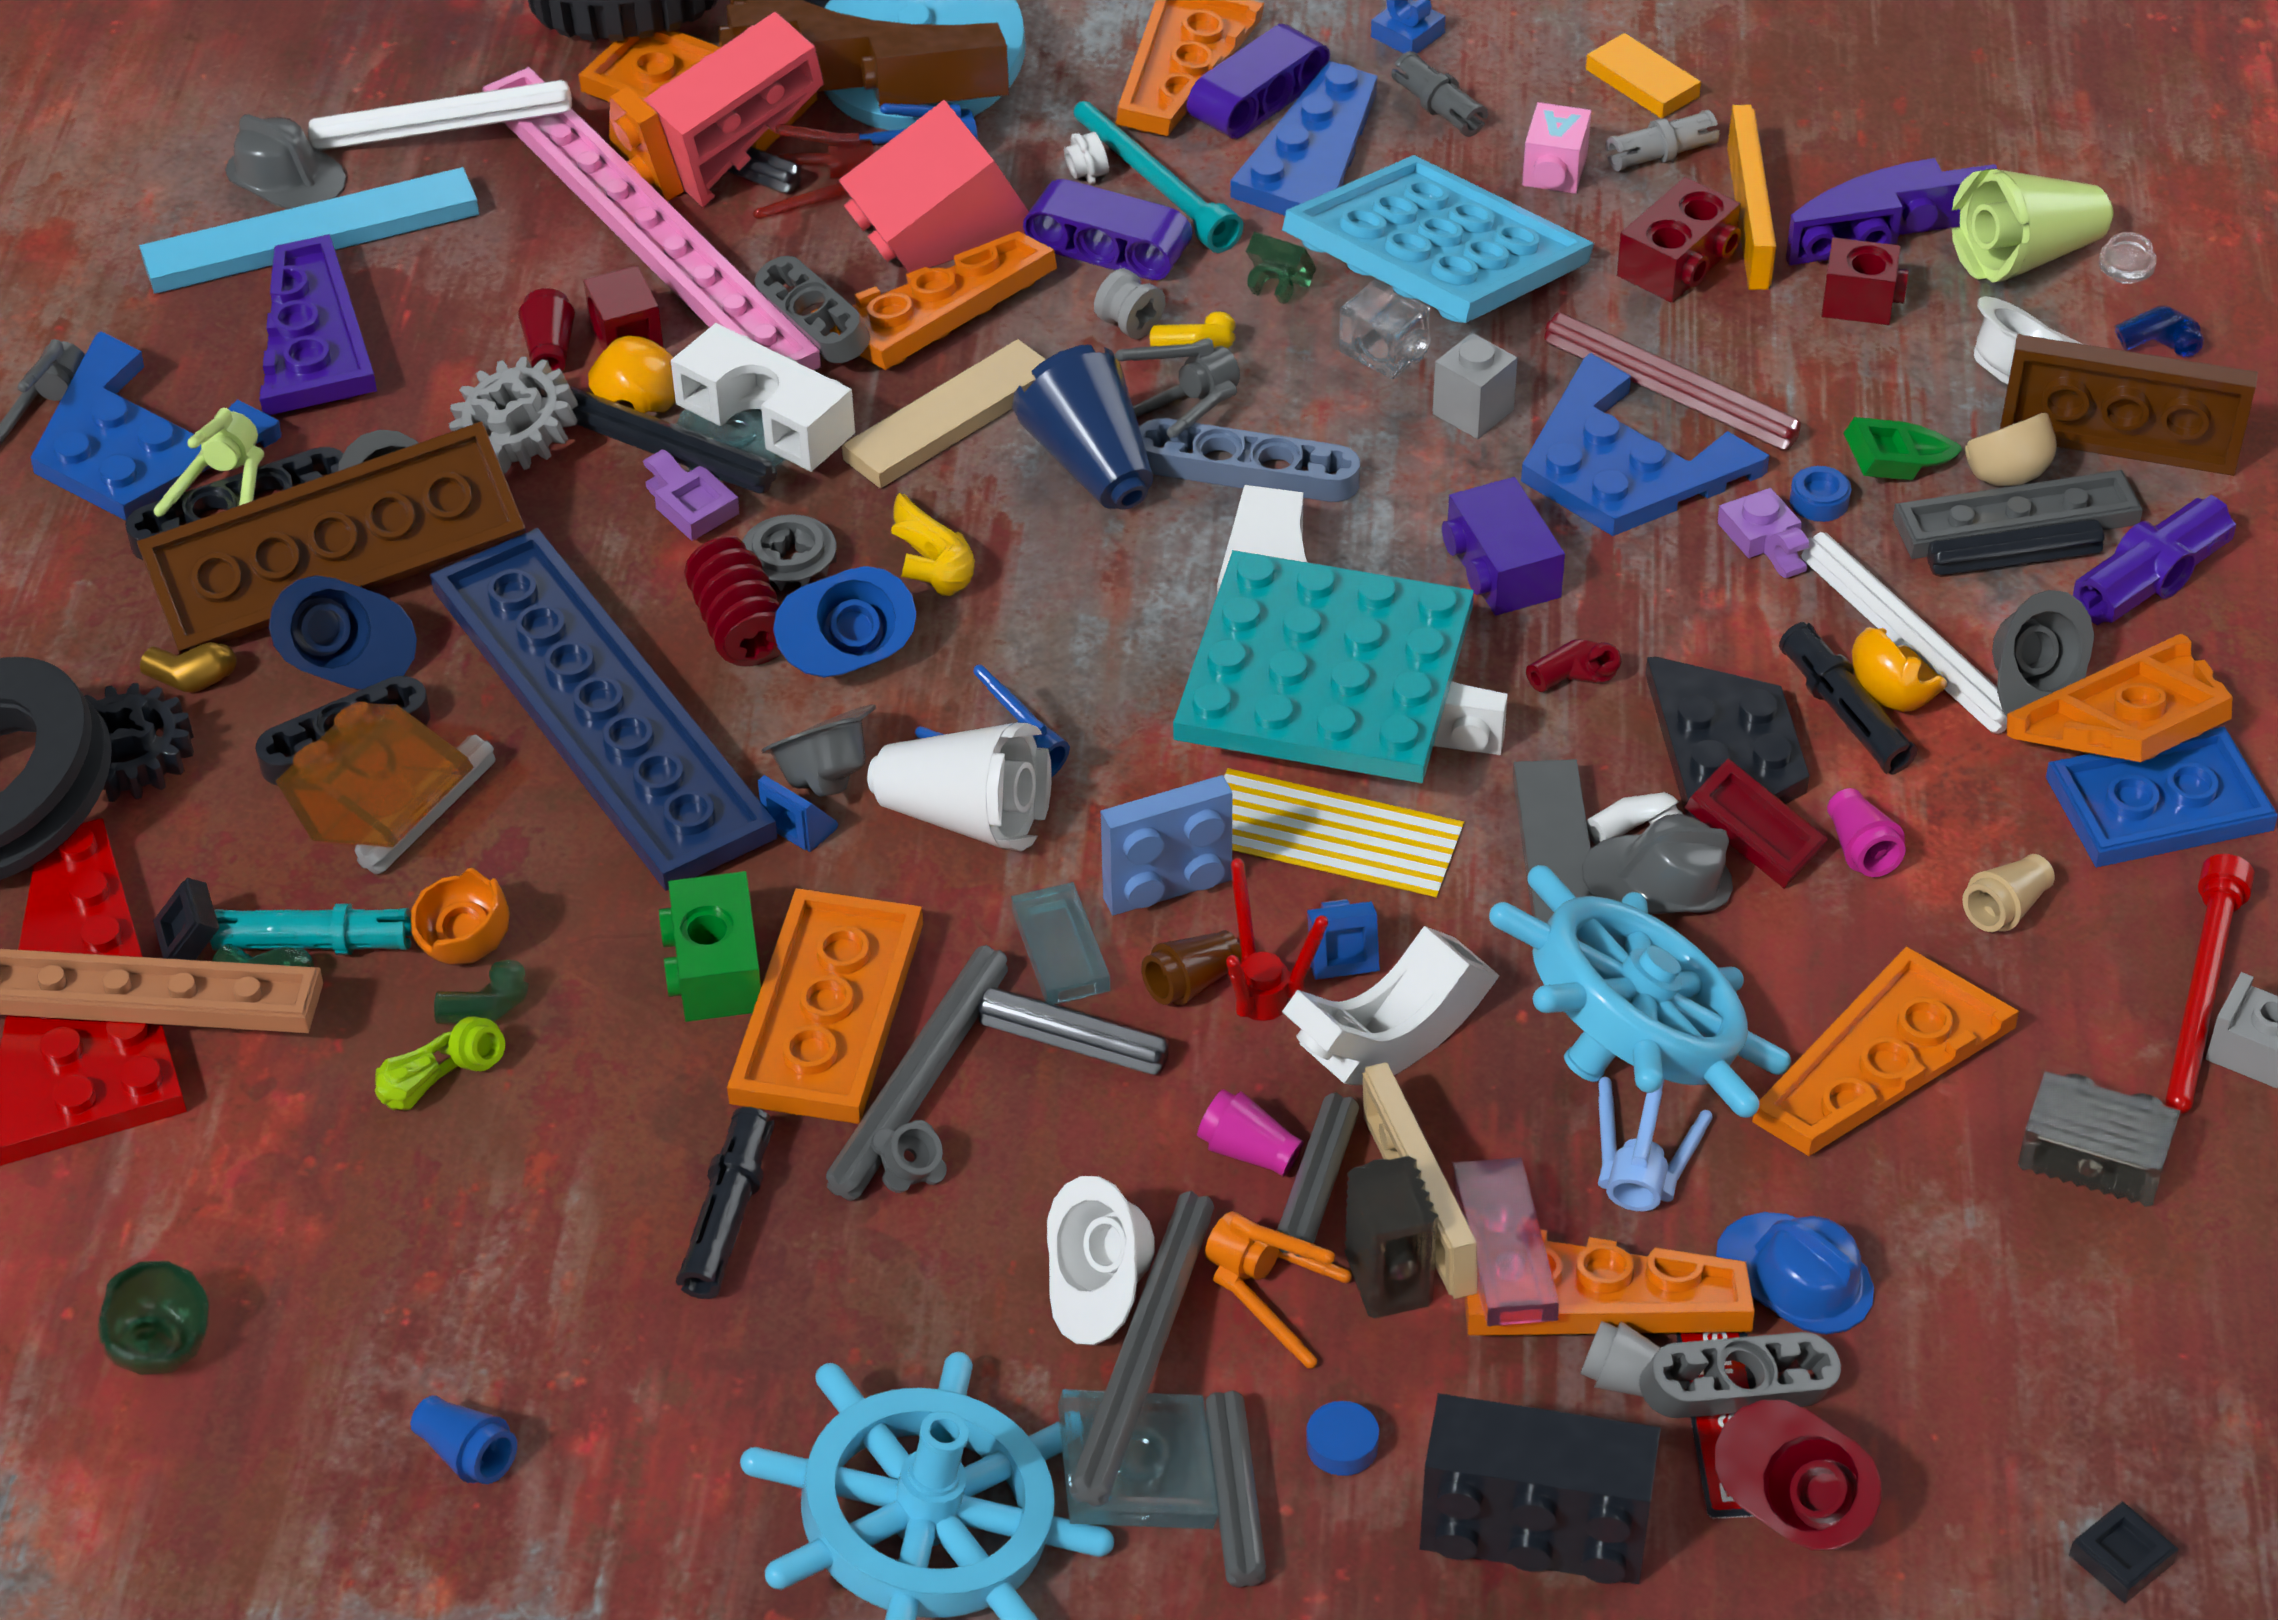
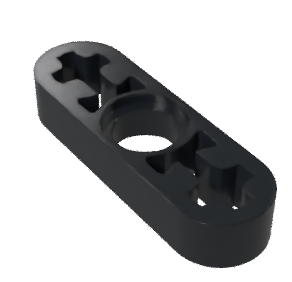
M408 676L391 677L266 730L258 738L255 747L262 776L273 785H297L420 732L430 720V710L424 685L417 679ZM371 715L374 716V722L370 721ZM353 724L360 727L357 732L348 737L335 738L328 735L329 731L338 725ZM316 739L318 746L314 747L312 740ZM288 753L289 757L285 758L283 754Z

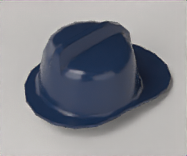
M314 575L293 582L281 591L272 606L269 630L273 646L286 662L303 672L349 688L362 690L385 679L405 675L415 658L417 638L412 620L399 604L381 594L336 578Z

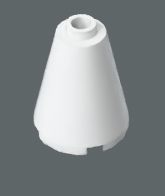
M1016 722L887 744L880 750L878 756L871 760L867 780L870 791L875 794L877 802L882 807L1005 850L1023 851L1033 845L1037 838L1034 835H1027L1033 820H1045L1052 785L1051 759L1048 748H1037L1033 735H1042L1039 728L1028 723Z

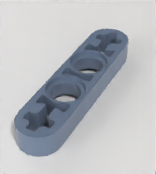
M1164 418L1149 420L1139 427L1152 474L1237 488H1244V485L1303 492V498L1327 502L1347 500L1354 496L1359 489L1360 458L1352 449L1342 445L1194 423L1177 437L1170 438L1167 435V430L1178 420ZM1188 449H1193V453H1188ZM1212 451H1226L1233 456L1226 460H1211L1204 455ZM1275 459L1287 461L1291 465L1283 469H1269L1263 466L1262 463ZM1302 467H1308V471H1302Z

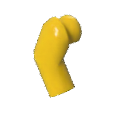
M1216 311L1206 316L1204 324L1154 325L1150 331V346L1193 344L1202 339L1210 338L1214 346H1223L1228 349L1236 339L1233 333L1236 323L1231 315Z

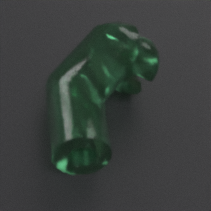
M515 960L497 961L489 970L491 983L479 991H437L434 1000L435 1022L437 1024H457L462 1019L471 1016L486 1018L496 1022L525 1000L529 983L524 981V966Z

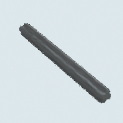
M1186 1191L1179 1195L1073 1475V1481L1069 1490L1076 1502H1087L1093 1508L1101 1507L1108 1502L1215 1207L1208 1196L1199 1197L1193 1191Z

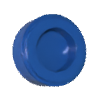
M1812 466L1802 469L1792 479L1790 505L1798 515L1808 520L1819 522L1835 520L1844 515L1849 507L1851 484L1843 473L1831 467Z
M1335 1401L1321 1406L1311 1415L1307 1424L1306 1448L1311 1461L1321 1470L1339 1476L1353 1475L1369 1467L1377 1456L1379 1426L1373 1414L1365 1407L1354 1402Z

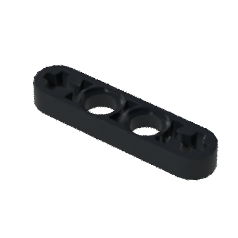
M319 447L257 468L254 496L261 491L270 489L282 491L293 487L295 483L300 485L323 477L321 475L337 472L339 462L344 453L333 447ZM243 472L184 492L162 517L154 514V508L161 500L134 510L128 516L125 523L132 553L137 558L143 560L137 541L182 526L180 522L186 521L187 524L201 518L197 516L206 510L214 508L228 510L239 506Z

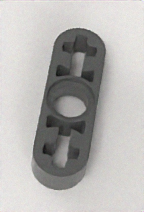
M793 256L777 257L767 262L758 271L755 278V285L758 291L819 349L820 354L826 360L832 363L847 362L859 356L867 348L870 334L858 311L799 259ZM787 284L788 286H794L795 288H793L788 293L787 289L783 285ZM824 302L815 312L801 316V313L809 306ZM836 325L838 330L842 333L840 335L836 332L830 333L829 330H831Z
M1809 1332L1667 1344L1657 1351L1642 1370L1639 1385L1642 1396L1647 1404L1659 1414L1670 1418L1736 1413L1740 1408L1760 1400H1786L1804 1407L1819 1402L1837 1382L1841 1372V1364L1835 1349L1822 1337ZM1797 1359L1801 1368L1787 1369ZM1738 1361L1746 1365L1755 1376L1756 1388L1744 1389L1734 1384L1726 1374L1725 1362ZM1668 1370L1671 1371L1675 1380H1667L1665 1374ZM1704 1370L1703 1377H1698ZM1806 1370H1812L1815 1376L1811 1379ZM1783 1372V1374L1778 1378V1373ZM1693 1380L1685 1391H1683L1682 1386L1678 1382Z

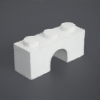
M715 323L671 359L677 405L719 426H722L732 416L741 411L762 409L766 450L810 472L855 434L852 389L722 325Z

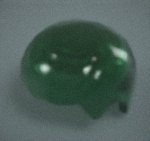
M168 1260L139 1261L115 1274L106 1286L98 1319L99 1343L104 1346V1354L116 1366L140 1375L174 1373L198 1354L204 1342L209 1314L207 1293L192 1271Z

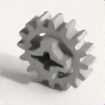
M520 357L515 368H508L506 363L501 360L497 362V373L489 376L482 370L477 372L479 384L475 388L462 386L460 392L465 402L452 404L450 408L456 419L449 423L451 431L481 421L483 422L503 473H507L512 462L519 461L524 470L530 468L531 457L536 454L545 459L550 458L551 452L548 446L552 442L565 444L568 440L562 427L573 426L577 423L572 409L578 406V403L560 369L552 371L548 362L543 359L532 368L527 357Z

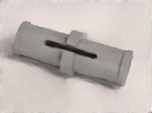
M1704 110L1699 114L1670 122L1665 118L1651 121L1648 128L1620 136L1608 137L1606 140V151L1617 149V152H1620L1607 156L1608 161L1615 171H1620L1626 167L1658 158L1663 163L1674 160L1679 152L1716 144L1719 140V130L1708 132L1704 128L1718 125L1717 120L1711 111Z

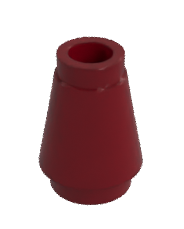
M551 288L534 290L524 298L523 304L518 311L519 321L531 360V367L533 368L543 359L548 362L552 371L557 369L563 371L566 366L568 347L575 318L574 307L569 303L567 296L559 290Z

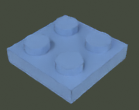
M1223 775L1101 810L1103 899L1112 916L1137 908H1146L1160 901L1197 890H1206L1217 884L1232 880L1233 792Z

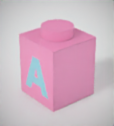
M1537 102L1525 141L1522 186L1577 193L1588 154L1591 110Z

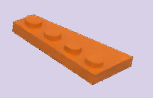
M1155 0L1117 108L1115 124L1134 128L1141 132L1168 136L1188 112V96L1196 81L1238 50L1262 20L1264 3L1253 0Z
M1016 231L954 255L955 266L947 269H928L923 267L906 274L908 284L881 294L876 286L854 294L856 304L852 306L858 311L870 334L869 344L859 356L884 370L902 363L908 356L935 340L946 337L952 330L972 318L990 311L994 305L1016 292L1032 286L1038 279L1057 269L1054 249ZM836 325L829 330L830 333L836 332L839 335L842 333Z
M1906 946L1759 1100V1109L1753 1115L1752 1122L1805 1155L1810 1156L2015 1029L2019 1011Z
M1465 1218L1477 1242V1294L1464 1297L1468 1335L1596 1334L1601 1321L1618 1327L1620 1321H1622L1638 1333L1752 1332L1754 1307L1745 1261L1656 1247L1648 1256L1629 1254L1622 1248L1617 1247V1241L1589 1237L1587 1247L1547 1241V1230L1518 1226L1516 1236L1484 1231V1220Z

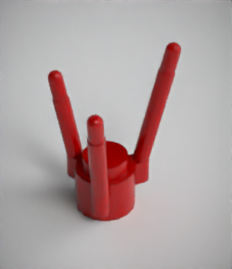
M1235 858L1231 862L1241 947V964L1237 956L1231 955L1227 957L1226 965L1236 996V1014L1240 1017H1248L1258 1021L1273 1020L1283 1014L1282 1011L1288 1004L1289 998H1292L1297 990L1304 992V979L1323 939L1329 921L1324 915L1316 918L1292 972L1288 971L1287 966L1275 954L1257 952L1244 862L1240 858Z

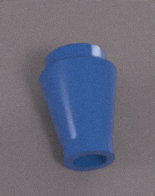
M435 1395L422 1400L412 1414L411 1430L413 1433L423 1438L458 1477L466 1483L480 1482L482 1484H491L499 1480L509 1470L515 1459L517 1439L510 1432L508 1423L501 1417L452 1404Z

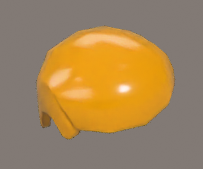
M625 336L615 339L602 352L588 373L589 388L595 395L613 402L619 400L629 401L633 404L635 410L642 413H647L648 411L666 412L676 403L671 367L673 356L654 341L643 337Z
M1866 628L1855 640L1852 649L1853 667L1858 682L1879 705L1901 712L1914 711L1924 706L1948 687L1946 679L1931 669L1912 649L1906 645L1896 646L1886 635V629Z

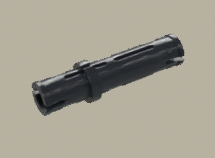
M1800 622L1789 628L1782 635L1779 641V648L1806 677L1805 685L1814 698L1824 699L1850 732L1856 736L1878 762L1885 774L1888 772L1891 775L1896 774L1907 768L1917 755L1916 745L1907 739L1883 711L1882 707L1853 676L1854 668L1850 661L1841 654L1835 655L1816 633L1811 623Z
M741 1107L733 1112L724 1146L720 1154L712 1158L707 1174L710 1180L709 1189L695 1224L686 1256L676 1277L677 1286L682 1285L681 1290L692 1297L711 1299L719 1294L725 1274L724 1271L737 1239L747 1203L751 1195L760 1189L764 1174L761 1168V1161L775 1128L774 1120L769 1121L770 1115L760 1109Z

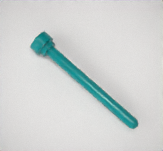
M1081 101L1074 107L1075 118L1089 131L1095 132L1104 144L1193 220L1197 239L1214 253H1222L1231 249L1239 241L1243 233L1244 223L1242 218L1230 207L1223 203L1205 202L1088 101Z

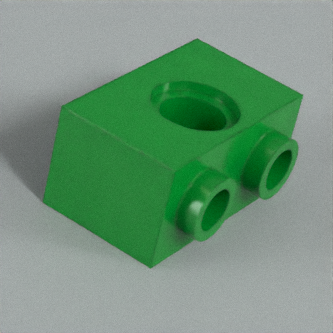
M746 871L668 881L671 907L658 909L663 948L676 947V956L664 958L668 996H682L685 1022L753 1013L761 990V981Z

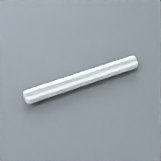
M564 80L313 118L309 121L308 136L312 146L321 151L567 113L571 110L572 95L567 82Z
M1819 532L1813 538H1808L1809 548L1804 549L1801 555L1804 562L1878 629H1886V635L1896 646H1908L1931 669L1944 677L1948 683V687L1944 690L1991 733L2000 734L2007 729V717L2000 704L1997 686L1830 535Z

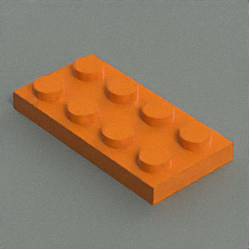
M663 30L654 33L652 37L639 39V36L627 37L625 41H614L579 73L581 92L610 102V96L629 86L644 100V98L655 92L660 86L670 82L720 47L675 30L670 32ZM817 92L776 134L768 128L752 147L765 151L818 99Z
M795 889L727 1085L729 1104L855 1124L861 1122L923 926L922 906Z

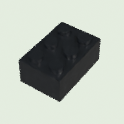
M1438 1393L1424 1469L1419 1550L1437 1552L1453 1560L1475 1558L1511 1564L1520 1570L1528 1572L1550 1570L1582 1575L1592 1581L1603 1584L1626 1582L1639 1585L1661 1427Z

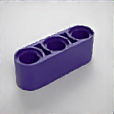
M1281 23L1276 25L1202 75L1189 93L1187 100L1188 113L1231 139L1243 137L1299 98L1330 61V50L1326 45L1287 24Z
M1066 179L1052 181L1026 215L1023 222L1025 235L1054 249L1055 254L1112 270L1125 268L1138 275V277L1149 280L1163 279L1169 274L1191 241L1193 234L1191 224L1187 218L1173 208Z

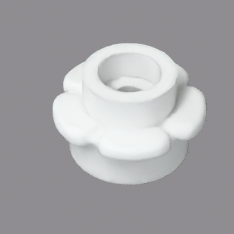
M1095 132L1083 136L1079 133L1072 134L1071 146L1064 148L1068 168L1075 179L1084 176L1087 182L1093 185L1096 183V177L1109 173L1108 159L1102 142Z

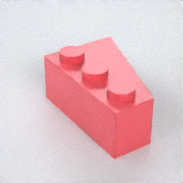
M775 11L712 54L705 56L700 62L670 82L660 86L655 92L644 98V101L658 114L683 190L704 208L715 197L709 189L729 168L734 165L740 171L751 159L746 151L768 128L776 134L824 83L815 46Z

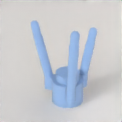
M1602 1077L1598 1083L1602 1168L1598 1185L1603 1189H1607L1608 1197L1615 1204L1625 1209L1648 1211L1655 1209L1660 1204V1200L1665 1202L1673 1200L1677 1180L1700 1143L1713 1117L1709 1110H1702L1668 1165L1667 1160L1664 1158L1663 1149L1652 1141L1665 1079H1663L1662 1086L1657 1091L1646 1093L1637 1138L1625 1142L1624 1147L1618 1151L1612 1082L1610 1078Z

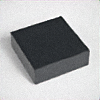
M187 877L154 918L153 922L163 958L196 960L219 930L206 882Z
M2122 1501L2073 1540L2069 1556L2126 1604L2175 1563L2179 1549Z

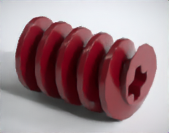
M722 536L709 540L696 548L687 559L684 570L688 588L692 591L695 604L699 607L701 617L707 625L708 633L714 641L718 654L725 661L736 666H756L778 657L781 651L777 647L773 627L776 611L780 604L777 602L775 590L770 586L768 575L763 571L760 558L753 551L747 550L745 543L737 536Z

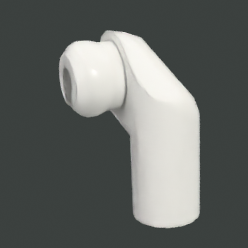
M1666 792L1625 797L1587 819L1588 836L1597 845L1603 840L1623 836L1646 821L1651 824L1665 815H1683V813L1675 805L1679 801Z

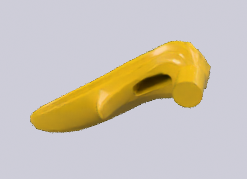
M899 493L894 504L893 518L895 524L891 528V533L908 542L924 556L906 553L901 577L931 583L936 592L942 596H951L959 592L970 583L975 564L973 553L965 538L960 532L954 533L912 503L905 494Z

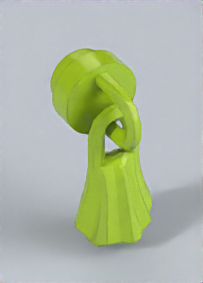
M474 1016L466 1017L459 1021L452 1031L441 1034L427 1045L404 1055L386 1059L381 1067L376 1069L375 1093L378 1099L393 1111H409L438 1079L457 1066L472 1071H485L491 1068L504 1054V1036L497 1024L492 1020ZM439 1050L441 1054L450 1055L451 1057L438 1064L433 1054Z

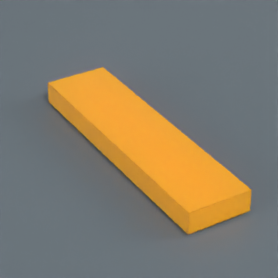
M1732 105L1727 150L1735 201L1741 203L1739 228L1741 229V242L1748 289H1768L1772 283L1776 242L1755 111L1751 105Z

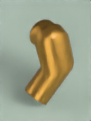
M212 642L197 646L179 656L152 646L145 651L140 661V671L142 674L188 693H196L219 682L224 677L229 676L236 667V656L233 650L227 645Z

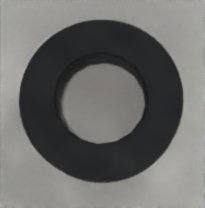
M30 657L0 658V736L17 731L36 732L35 748L24 770L5 790L0 792V880L15 875L39 862L56 850L77 830L96 804L104 788L111 764L112 750L109 731L97 710L84 697L77 685L64 671L51 663Z

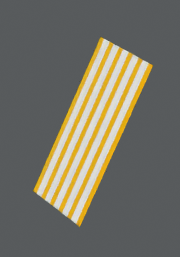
M1227 768L1224 775L1226 782L1233 792V851L1437 897L1464 821Z

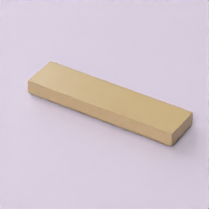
M1017 339L842 444L843 460L881 489L1011 410L1014 393L1019 385L1025 392L1036 380L1031 371L1046 359Z
M1388 1063L1364 1067L1365 1072L1362 1073L1364 1120L1449 1295H1452L1454 1299L1477 1294V1242Z

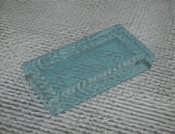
M1074 882L1011 896L1012 913L1046 1003L1058 1004L1110 991V975Z

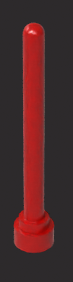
M2232 854L2210 856L2203 862L2198 892L2207 909L2165 1099L2167 1108L2174 1114H2185L2192 1108L2233 912L2245 904L2251 896L2255 876L2254 869L2248 861Z

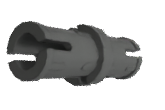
M1413 51L1406 52L1397 59L1394 65L1406 73L1403 74L1397 69H1392V79L1417 96L1424 110L1432 115L1434 113L1441 115L1467 137L1475 135L1483 128L1485 123L1474 116V114L1487 119L1488 109L1459 88V82L1449 73H1439Z

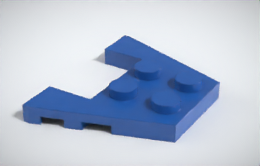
M100 331L89 346L30 458L34 474L127 521L128 516L134 510L161 500L194 461L202 448L201 445L194 449L188 446V439L194 435L193 433L116 395L144 368L142 352ZM236 400L228 408L230 411L245 415L253 422L258 433L257 443L260 442L264 448L275 443L281 437L279 420L239 400ZM206 466L202 472L211 468V466Z
M1589 353L1583 359L1522 464L1521 482L1611 536H1615L1677 511L1679 501L1697 494L1708 499L1725 492L1727 482L1745 475L1749 481L1764 476L1768 470L1769 455L1727 431L1691 461L1683 459L1664 448L1659 442L1645 437L1618 421L1614 416L1605 413L1629 394L1631 376L1594 354Z

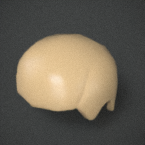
M2040 413L2021 422L1968 441V444L1965 446V453L1976 478L1996 487L2017 486L2038 478L2050 466L2055 457L2057 441L2049 415L2047 413Z

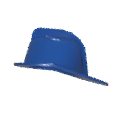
M863 566L848 569L802 586L787 595L776 611L773 631L778 649L791 665L805 674L826 678L844 675L888 658L903 648L914 631L917 612L913 596L901 579L885 569Z
M1762 1212L1738 1219L1727 1226L1718 1239L1716 1257L1746 1262L1752 1298L1803 1331L1824 1335L1846 1332L1861 1323L1873 1305L1874 1285L1867 1267L1861 1262V1254L1856 1241L1843 1226L1830 1219L1817 1216L1795 1218L1788 1214Z

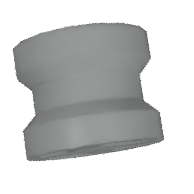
M1125 268L1117 269L1108 275L1099 287L1094 300V312L1097 317L1109 324L1118 323L1121 332L1133 339L1143 338L1149 334L1151 328L1158 324L1165 308V295L1163 291L1149 283L1141 284L1138 275Z

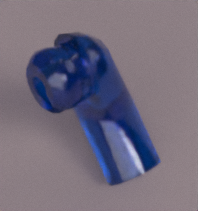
M2169 306L2154 307L2114 326L2117 338L2125 351L2154 339L2171 349H2175L2177 355L2190 357L2197 354L2204 344V337L2200 332L2201 327L2193 317Z

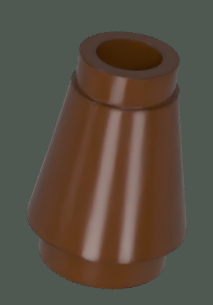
M1227 930L1156 944L1151 954L1145 956L1141 964L1144 984L1150 995L1162 1005L1170 1003L1184 1005L1228 973L1227 957L1235 955L1241 964L1240 944L1236 937Z

